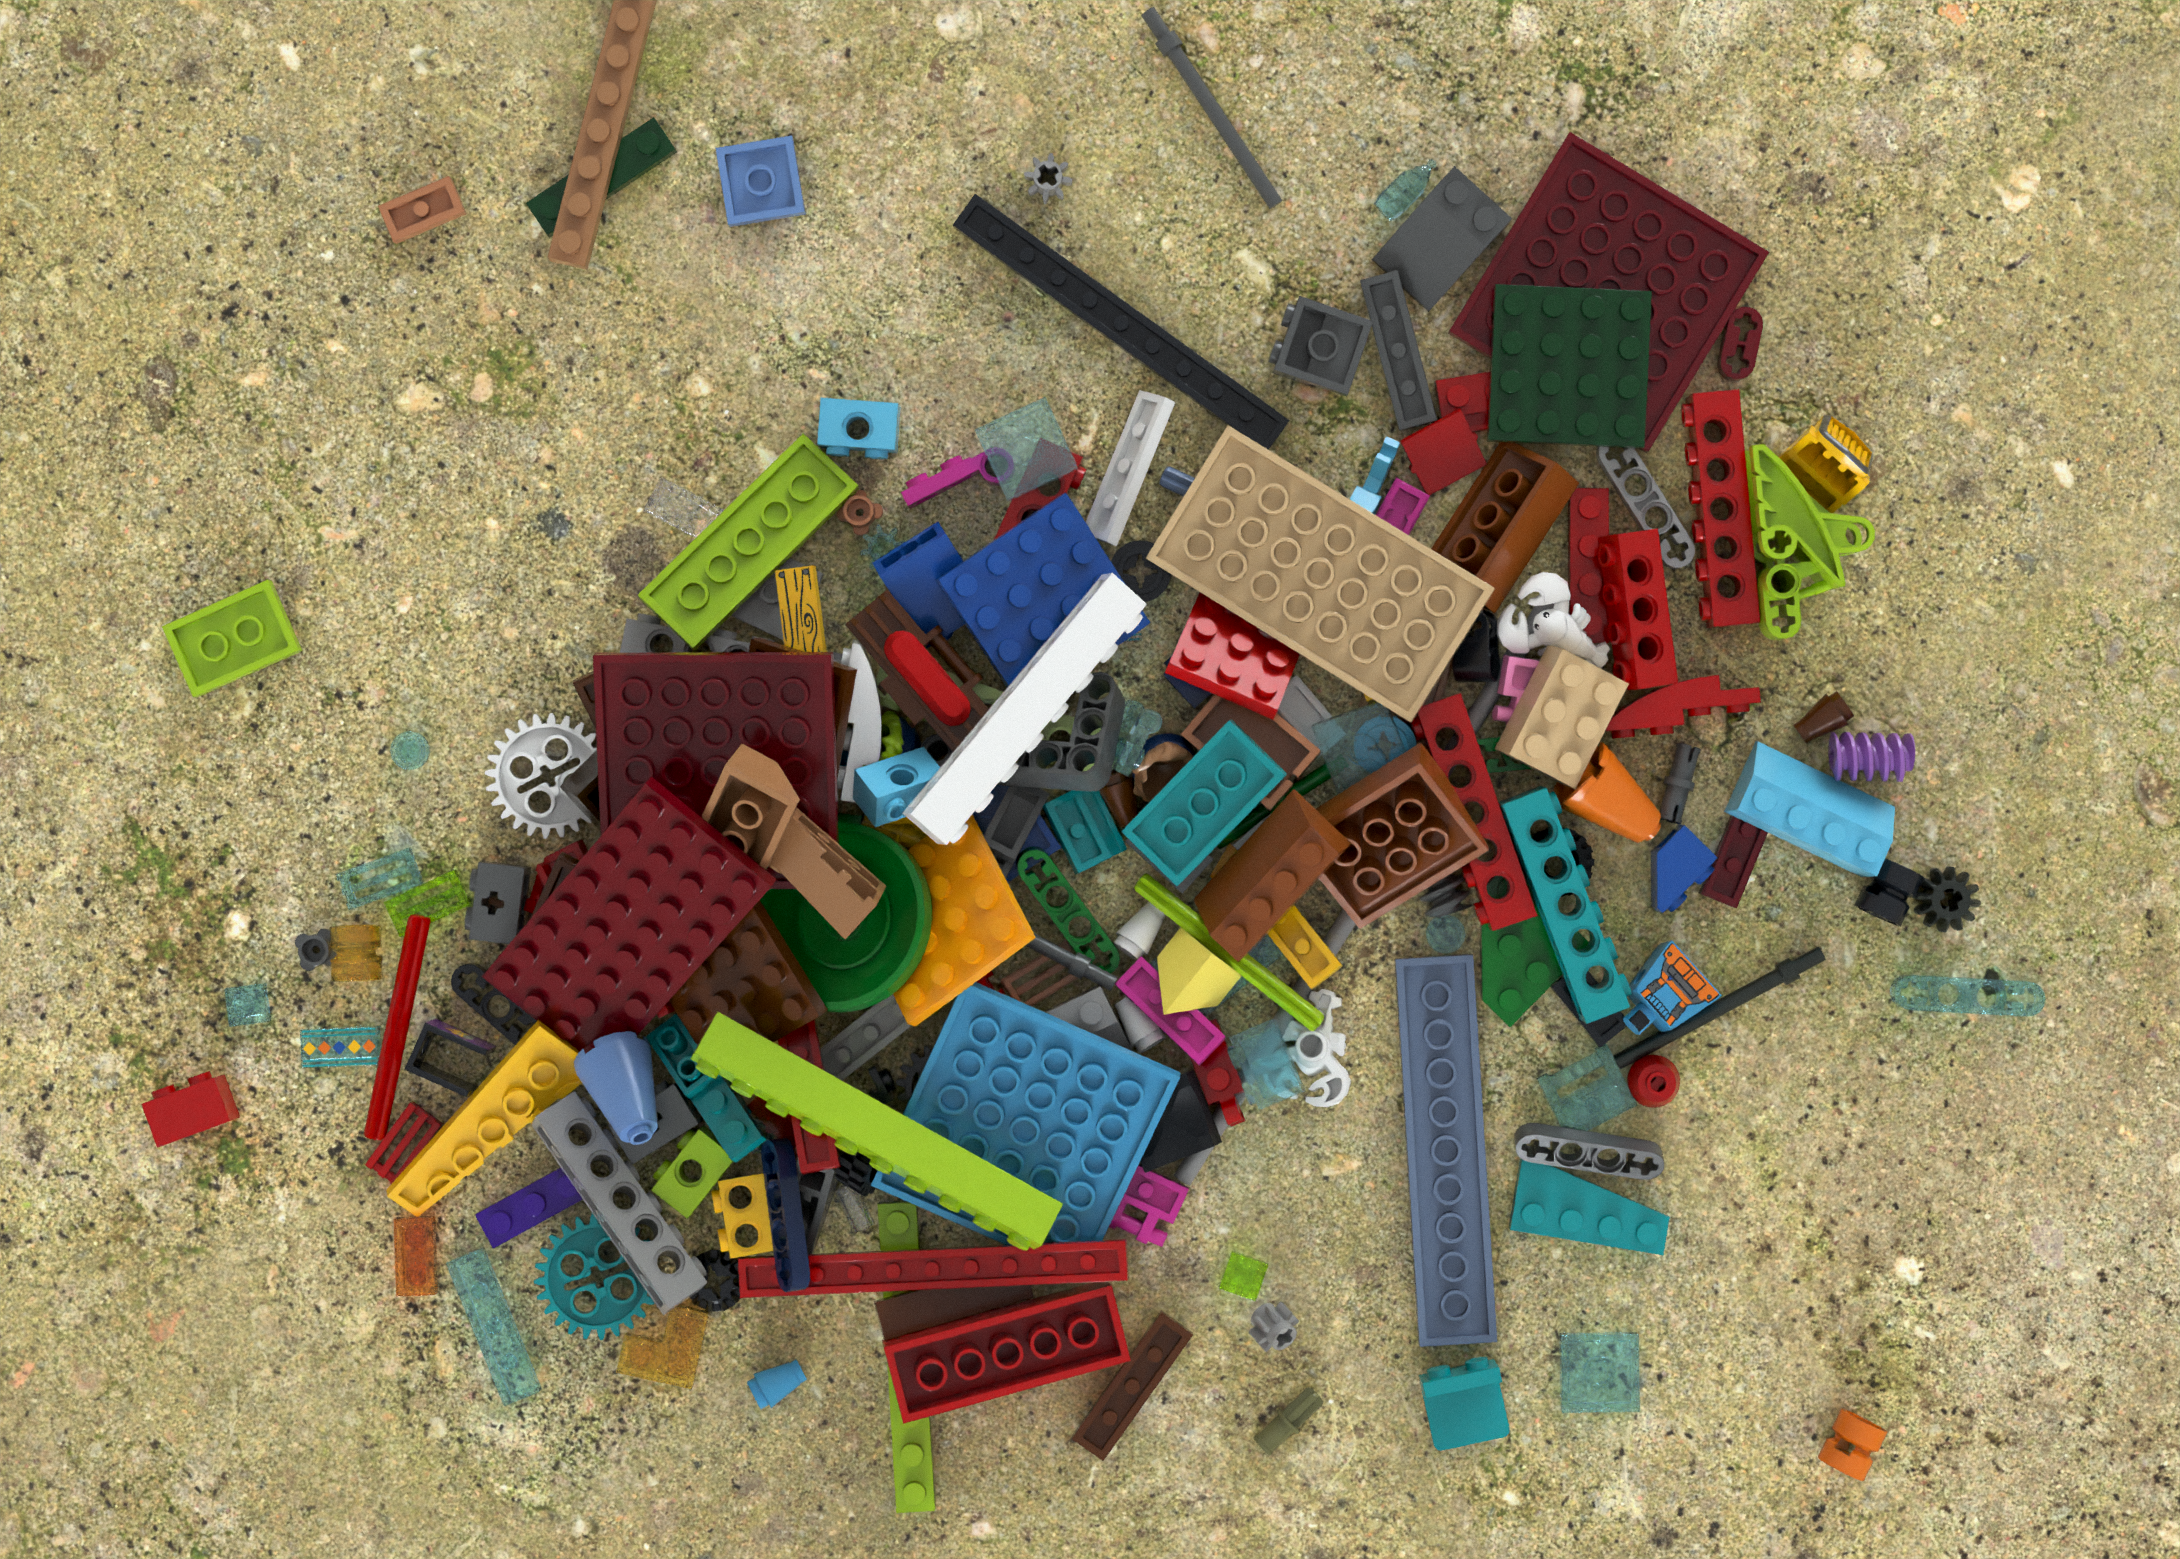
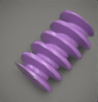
M1831 732L1828 745L1829 766L1835 781L1841 780L1844 770H1848L1851 781H1856L1859 770H1863L1866 781H1872L1874 772L1879 771L1881 781L1887 782L1890 771H1894L1897 782H1903L1906 771H1912L1914 767V738L1911 733L1904 734L1901 739L1897 733H1889L1886 739L1881 733H1873L1869 739L1865 732H1861L1854 739L1850 732H1843L1838 739L1835 732Z

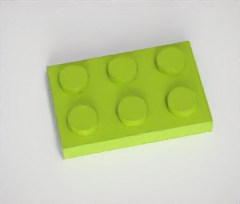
M265 580L162 626L192 696L196 698L303 651L272 580Z

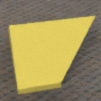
M1181 927L1157 956L1163 1015L1218 1006L1241 977L1238 972Z

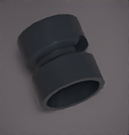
M1885 858L1878 876L1869 877L1872 881L1871 884L1862 887L1854 906L1881 920L1901 927L1910 908L1906 901L1908 898L1916 896L1924 877L1905 866Z

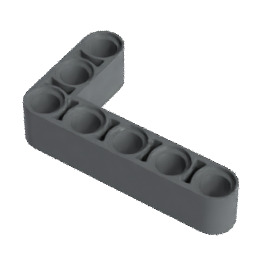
M1093 673L1094 677L1091 682L1080 692L1070 741L1041 740L1034 750L1030 753L1024 751L1019 757L1020 760L1017 762L1019 767L1013 776L1005 783L999 781L997 785L1089 792L1102 789L1108 783L1111 776L1125 710V698L1114 679L1108 673ZM1109 693L1105 698L1098 700L1101 695ZM1101 728L1097 734L1091 735L1094 730ZM938 734L927 737L921 744V747L927 750L940 767L953 753ZM947 754L944 759L938 761L941 756ZM1057 761L1053 767L1046 769L1051 762ZM1094 763L1089 770L1083 771L1087 765Z

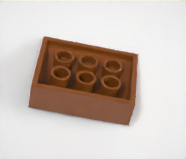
M1421 742L1316 808L1326 820L1352 843L1319 879L1359 929L1489 851L1487 843L1445 773Z

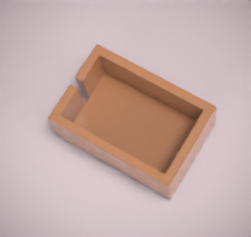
M1214 694L1181 733V736L1195 749L1200 751L1232 719L1287 773L1278 785L1260 802L1262 806L1271 812L1293 787V783L1289 778L1293 775L1299 780L1321 754V750L1277 713L1272 720Z

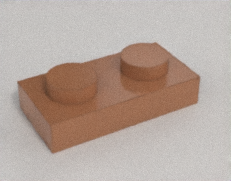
M450 176L378 206L392 241L395 244L467 214L453 179Z

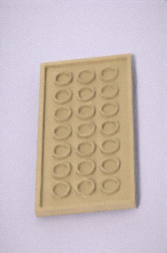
M1227 425L1146 557L1152 563L1411 723L1495 590L1494 587L1229 425Z

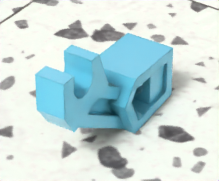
M1387 436L1380 452L1375 457L1364 486H1356L1350 500L1374 515L1382 499V496L1378 495L1400 446V442Z

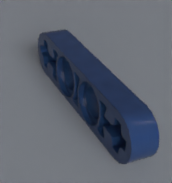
M788 1138L769 1139L764 1141L762 1145L761 1158L777 1279L780 1288L784 1292L805 1290L810 1282V1268L795 1153L792 1143Z

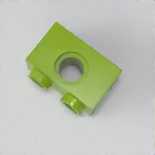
M704 1125L697 1132L689 1129L676 1146L681 1152L673 1163L666 1159L652 1176L658 1182L651 1191L687 1219L694 1213L734 1162L729 1158L713 1132ZM686 1160H695L701 1165L702 1175L700 1178L691 1179L685 1175L683 1164Z

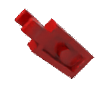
M1218 1019L1210 1020L1223 1033ZM1225 1039L1200 1066L1191 1057L1190 1059L1208 1105L1212 1106L1220 1102L1228 1126L1232 1127L1246 1121L1236 1098V1095L1246 1092V1089Z

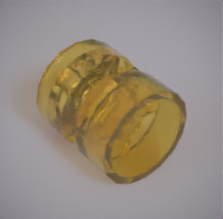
M381 925L330 927V948L336 951L337 956L330 960L331 981L354 982L383 979L382 958L376 955V950L382 946Z

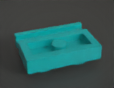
M1071 790L1044 804L1043 810L1075 875L1127 850L1099 791Z

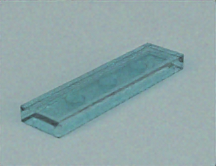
M479 1248L446 1263L503 1405H509L542 1390L485 1248Z

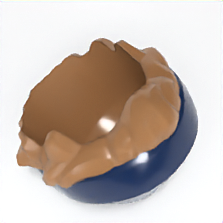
M1172 733L1158 734L1144 741L1136 750L1131 762V772L1135 782L1134 794L1141 796L1144 801L1150 802L1195 756L1191 744L1184 737Z

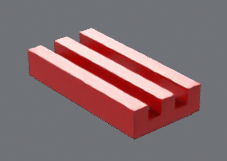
M410 1102L365 1166L378 1172L379 1176L388 1179L390 1184H392L437 1134L444 1123L415 1102ZM415 1113L419 1117L383 1165L379 1160ZM427 1122L431 1127L397 1174L391 1171L392 1167L424 1123Z

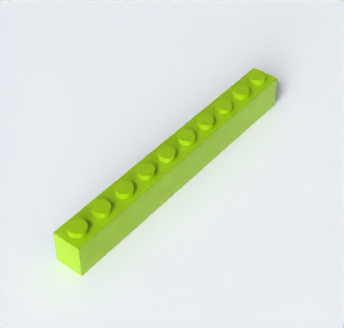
M717 1012L690 1058L697 1062L696 1069L703 1074L715 1079L718 1075L732 1082L730 1087L739 1094L749 1098L754 1094L767 1101L765 1107L775 1114L786 1117L789 1113L802 1121L800 1126L816 1136H821L822 1133H825L836 1140L834 1145L850 1155H856L857 1152L870 1158L869 1164L882 1173L890 1175L891 1171L899 1174L906 1178L903 1183L912 1190L922 1194L927 1190L940 1197L938 1203L943 1207L959 1213L960 1209L974 1216L972 1221L979 1227L993 1232L996 1228L1007 1234V1241L1019 1249L1028 1251L1029 1247L1036 1249L1042 1246L1063 1203L720 1012Z

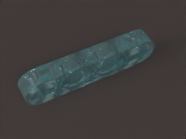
M1906 974L1897 977L1890 988L1891 999L1897 1006L1915 1011L2028 1017L2038 1014L2043 1009L2046 1001L2045 993L2039 985L2024 980ZM1912 981L1911 985L1913 988L1929 990L1928 994L1931 1004L1926 1005L1928 997L1912 996L1910 1003H1907V997L1900 995L1901 988H1907L1908 982ZM1931 981L1932 983L1928 989L1927 982ZM1947 983H1952L1958 990V998L1951 1005L1942 1004L1938 998L1939 989ZM1986 985L1992 986L1997 994L1995 1003L1990 1007H1982L1977 1001L1978 991ZM2005 986H2009L2008 994L2015 995L2024 994L2025 988H2027L2028 993L2034 995V1002L2027 1003L2026 1009H2024L2023 1003L2006 1001ZM2005 1003H2007V1009H2004Z

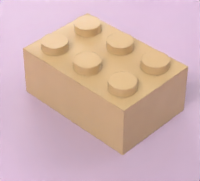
M1547 645L1495 750L1561 784L1575 789L1629 683L1565 649Z

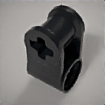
M1481 611L1474 622L1478 623V621H1481V629L1472 631L1471 627L1453 656V675L1458 683L1496 682L1499 678L1498 619L1490 611Z

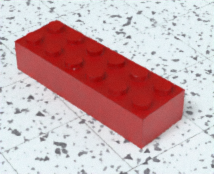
M1109 1281L1092 1282L889 1340H882L903 1424L1131 1361L1113 1288Z

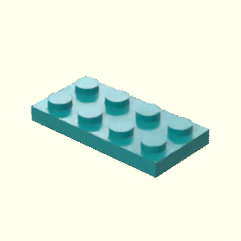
M1230 719L1121 832L1178 886L1278 785L1287 773Z

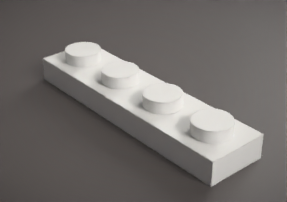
M1139 390L1086 520V524L1097 540L1117 546L1175 405L1174 401L1160 395Z

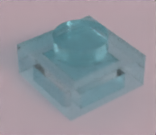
M266 983L224 988L229 1027L271 1021Z

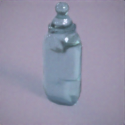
M1431 159L1427 165L1416 166L1413 169L1402 172L1377 196L1374 202L1376 208L1389 221L1402 215L1424 193L1426 183L1430 180L1431 169L1437 165L1436 161Z

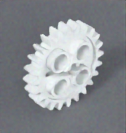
M550 713L547 723L542 724L538 714H534L533 726L529 727L526 722L520 719L518 720L520 732L515 733L513 730L506 728L504 731L509 741L507 743L498 740L494 742L497 748L501 750L500 755L494 754L487 757L497 765L496 769L485 771V775L495 777L496 783L487 786L486 791H498L499 796L491 804L492 806L505 805L506 809L500 817L504 819L513 814L516 817L513 824L514 829H517L524 822L528 824L527 835L531 836L536 828L540 827L542 828L543 838L547 839L551 828H556L558 835L564 837L565 825L568 824L575 832H578L580 830L578 824L580 817L586 822L591 823L589 818L560 788L566 777L574 773L597 750V747L594 748L591 744L596 738V733L594 732L584 737L582 735L585 725L583 722L572 729L570 728V716L566 715L561 724H556L554 713ZM554 738L564 740L568 746V754L563 760L556 761L547 755V744ZM518 756H525L532 761L533 772L528 778H519L512 771V763ZM574 758L580 759L579 765L555 777V786L544 782L522 794L517 791L519 786L542 775V766L547 765L549 769H554ZM535 791L548 793L551 798V806L548 811L540 813L532 809L530 806L532 793Z

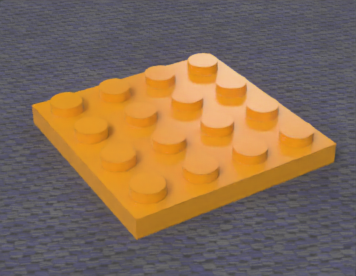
M973 814L965 822L968 825V829L957 842L951 843L949 841L947 845L937 844L927 835L908 850L924 873L932 900V927L925 953L914 973L893 993L907 1024L917 1026L1036 938Z

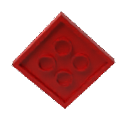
M1199 592L1165 673L1273 720L1300 654Z

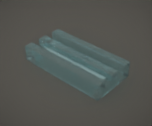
M406 848L336 874L337 880L342 885L341 891L343 896L347 899L348 903L346 905L348 910L359 908L424 884L411 848ZM404 858L408 864L352 885L349 880L351 877ZM409 872L412 875V880L356 899L354 892Z

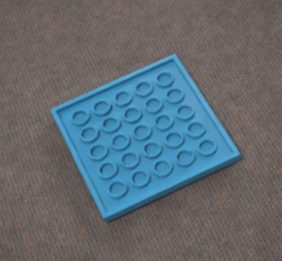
M975 982L956 996L903 1115L1063 1203L1044 1243L1101 1241L1175 1090L1181 1072ZM878 1170L876 1171L871 1183L872 1187L1005 1245H1012L1007 1241V1234L996 1228L993 1232L979 1227L972 1221L974 1216L960 1209L959 1213L943 1207L938 1203L940 1197L927 1190L924 1194L912 1190L903 1183L906 1178L891 1171L890 1175Z

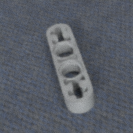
M1597 447L1596 458L1639 529L1641 531L1652 529L1646 524L1645 514L1650 508L1657 507L1666 516L1664 526L1658 529L1659 535L1666 533L1672 526L1676 530V533L1669 535L1675 545L1681 543L1684 545L1685 550L1681 553L1683 560L1679 561L1677 557L1670 559L1667 556V552L1670 551L1671 547L1665 538L1660 541L1663 565L1670 569H1678L1688 565L1695 555L1693 541L1635 448H1623L1624 452L1620 454V458L1624 465H1627L1632 460L1635 467L1624 471L1617 477L1614 471L1619 470L1621 466L1615 458L1611 460L1606 458L1605 454L1609 451V447ZM1639 475L1644 479L1645 490L1642 495L1632 496L1626 492L1624 484L1628 476Z

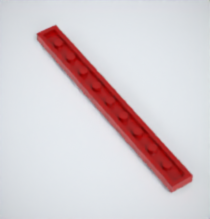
M1126 1239L1043 1243L1042 1246L1036 1249L1029 1247L1028 1251L1013 1245L808 1254L810 1268L809 1285L805 1290L784 1292L780 1288L774 1256L740 1257L738 1259L740 1298L1127 1281L1129 1279Z

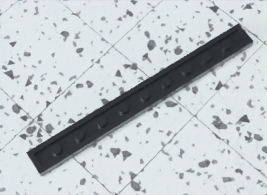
M974 194L954 222V229L1226 425H1229L1269 450L1289 423V419L977 194Z

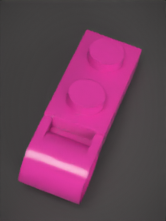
M991 448L973 458L968 457L964 460L961 455H958L940 465L941 472L929 478L926 473H923L907 481L905 484L908 489L902 491L901 494L907 506L912 509L980 473L983 479L990 485H1005L1014 476L1015 465L1011 455L1002 448ZM1001 457L1007 461L1008 469L1004 475L993 477L986 472V465L991 458Z

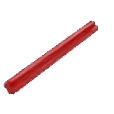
M412 914L408 917L364 1129V1136L373 1140H383L387 1135L431 922L430 918L423 915Z

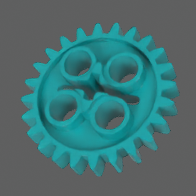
M593 1213L590 1217V1224L586 1225L581 1217L577 1216L575 1217V1229L572 1230L563 1223L561 1225L564 1234L562 1238L554 1234L549 1236L550 1241L554 1245L553 1249L545 1247L540 1249V1252L548 1260L547 1262L535 1264V1268L545 1273L544 1276L534 1279V1284L544 1285L546 1289L537 1295V1300L549 1299L551 1303L546 1307L544 1313L549 1314L557 1311L559 1315L554 1325L558 1326L567 1320L570 1322L568 1334L570 1335L579 1326L583 1328V1339H587L591 1329L597 1330L599 1339L603 1340L607 1328H611L617 1337L620 1335L619 1324L624 1323L627 1327L633 1329L634 1322L631 1316L635 1314L645 1318L646 1313L641 1307L642 1303L654 1305V1301L647 1294V1291L631 1268L606 1276L602 1286H598L596 1281H591L571 1290L564 1288L566 1283L591 1275L593 1266H598L600 1271H604L626 1262L622 1255L615 1261L608 1262L603 1260L599 1255V1246L601 1243L611 1239ZM639 1226L635 1228L636 1236H638L640 1231ZM648 1238V1239H644V1240H642V1241L648 1242V1241H651V1240H650V1238ZM577 1254L582 1258L584 1268L579 1274L570 1275L563 1270L562 1260L566 1255ZM625 1277L631 1280L634 1286L633 1293L627 1298L615 1296L611 1289L615 1279ZM585 1290L593 1293L597 1301L594 1309L586 1312L579 1310L574 1302L576 1294Z

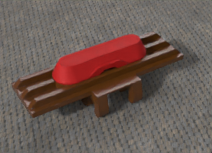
M888 590L884 591L845 624L888 675L878 684L877 688L884 696L889 694L907 715L905 721L913 729L925 719L952 752H954L989 709L972 690L984 677L980 673L975 674L941 634L944 630L940 625H937L925 634ZM928 644L934 648L962 681V686L958 688L940 664L925 649Z

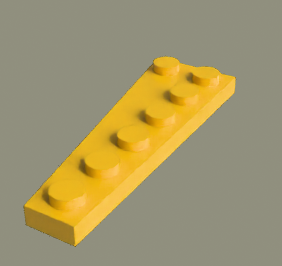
M537 1020L387 1188V1197L416 1217H419L457 1186L461 1179L469 1176L484 1164L486 1157L500 1146L503 1148L514 1139L513 1135L529 1122L532 1124L538 1114L543 1112L557 1099L566 1097L582 1084L574 1067V1060L579 1051L568 1041L558 1037L553 1030L541 1021Z

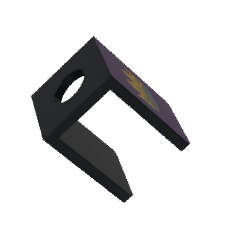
M438 1019L425 1022L404 1070L465 1097L470 1096L478 1086L423 1062L435 1034L485 1056L493 1053L496 1045Z

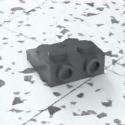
M1299 296L1296 305L1288 303L1281 326L1288 329L1283 342L1275 340L1268 360L1269 363L1275 364L1272 373L1347 397L1373 321Z

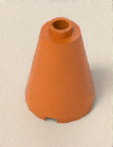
M1600 742V745L1596 747L1575 789L1559 782L1554 786L1553 791L1557 795L1563 810L1633 842L1649 841L1656 836L1661 828V822H1659L1661 818L1660 811L1611 749L1603 742Z

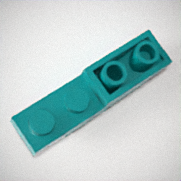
M677 1013L646 1036L683 1094L691 1099L732 1161L737 1163L767 1140L750 1115L752 1112L738 1092L730 1087L732 1083L720 1075L715 1079L696 1069L697 1062L690 1058L698 1045L694 1042Z

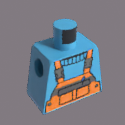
M1672 940L1663 942L1655 948L1630 982L1629 986L1632 995L1628 997L1636 1006L1623 1018V1021L1637 1035H1640L1651 1024L1661 1032L1669 1031L1700 1012L1722 995Z

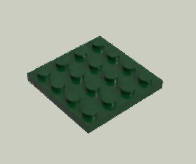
M1495 284L1487 442L1644 448L1652 291Z

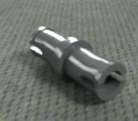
M1676 743V751L1669 776H1665L1663 781L1666 788L1660 807V820L1666 819V822L1682 824V816L1688 794L1693 792L1695 786L1692 779L1698 756L1701 752L1700 748H1691V745Z

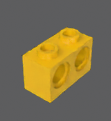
M764 1174L718 1181V1190H712L711 1194L715 1214H723L725 1228L717 1229L721 1252L729 1251V1257L732 1259L773 1251ZM743 1186L750 1191L751 1202L746 1208L737 1209L730 1204L728 1196L734 1187ZM745 1224L753 1226L758 1234L756 1243L748 1248L741 1247L735 1240L737 1228Z

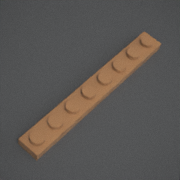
M657 0L613 1L547 256L551 262L588 270Z

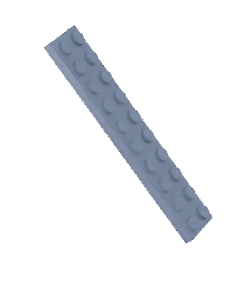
M1473 954L1396 958L1394 961L1418 1345L1426 1347L1497 1342Z

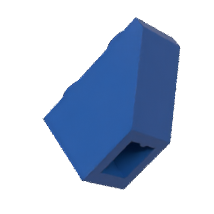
M1678 824L1651 851V907L1656 912L1664 913L1667 909L1670 912L1676 910L1687 898L1684 892L1694 882L1698 885L1704 882L1715 870L1711 864L1718 857L1685 825Z

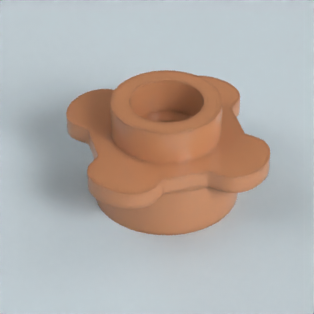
M858 490L837 511L838 519L851 525L854 533L858 536L866 535L873 521L883 516L882 506L878 503H872L863 490ZM862 509L864 511L863 515L858 516L856 514L857 510Z

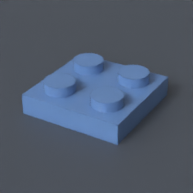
M792 135L716 148L729 227L806 215Z

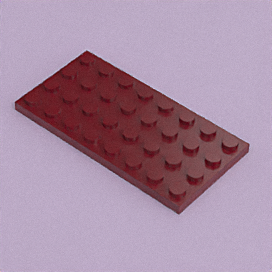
M651 776L482 977L536 1021H541L553 1030L558 1037L568 1041L579 1052L584 1049L586 1054L595 1048L593 1041L600 1037L626 1031L636 1032L638 1035L765 895L777 879Z

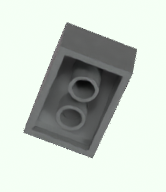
M1454 166L1373 257L1372 261L1385 273L1398 270L1403 289L1429 312L1507 227L1512 218Z

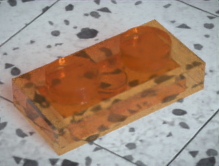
M435 1216L394 1218L396 1296L436 1295L438 1293Z

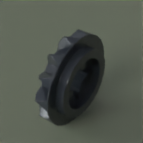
M1139 540L1123 545L1114 554L1111 562L1126 586L1144 602L1156 599L1165 591L1171 574L1146 559L1154 543ZM1138 555H1142L1145 568L1157 570V573L1145 576L1142 588H1139L1136 576L1123 574V571L1136 567Z
M708 1250L697 1255L696 1257L706 1270L707 1275L704 1276L706 1280L710 1277V1265L712 1271H715L716 1276L726 1277L730 1275L731 1278L726 1279L720 1285V1297L715 1292L713 1286H704L690 1297L693 1304L705 1309L707 1312L725 1311L734 1306L741 1299L738 1259H730L729 1252H721V1250Z

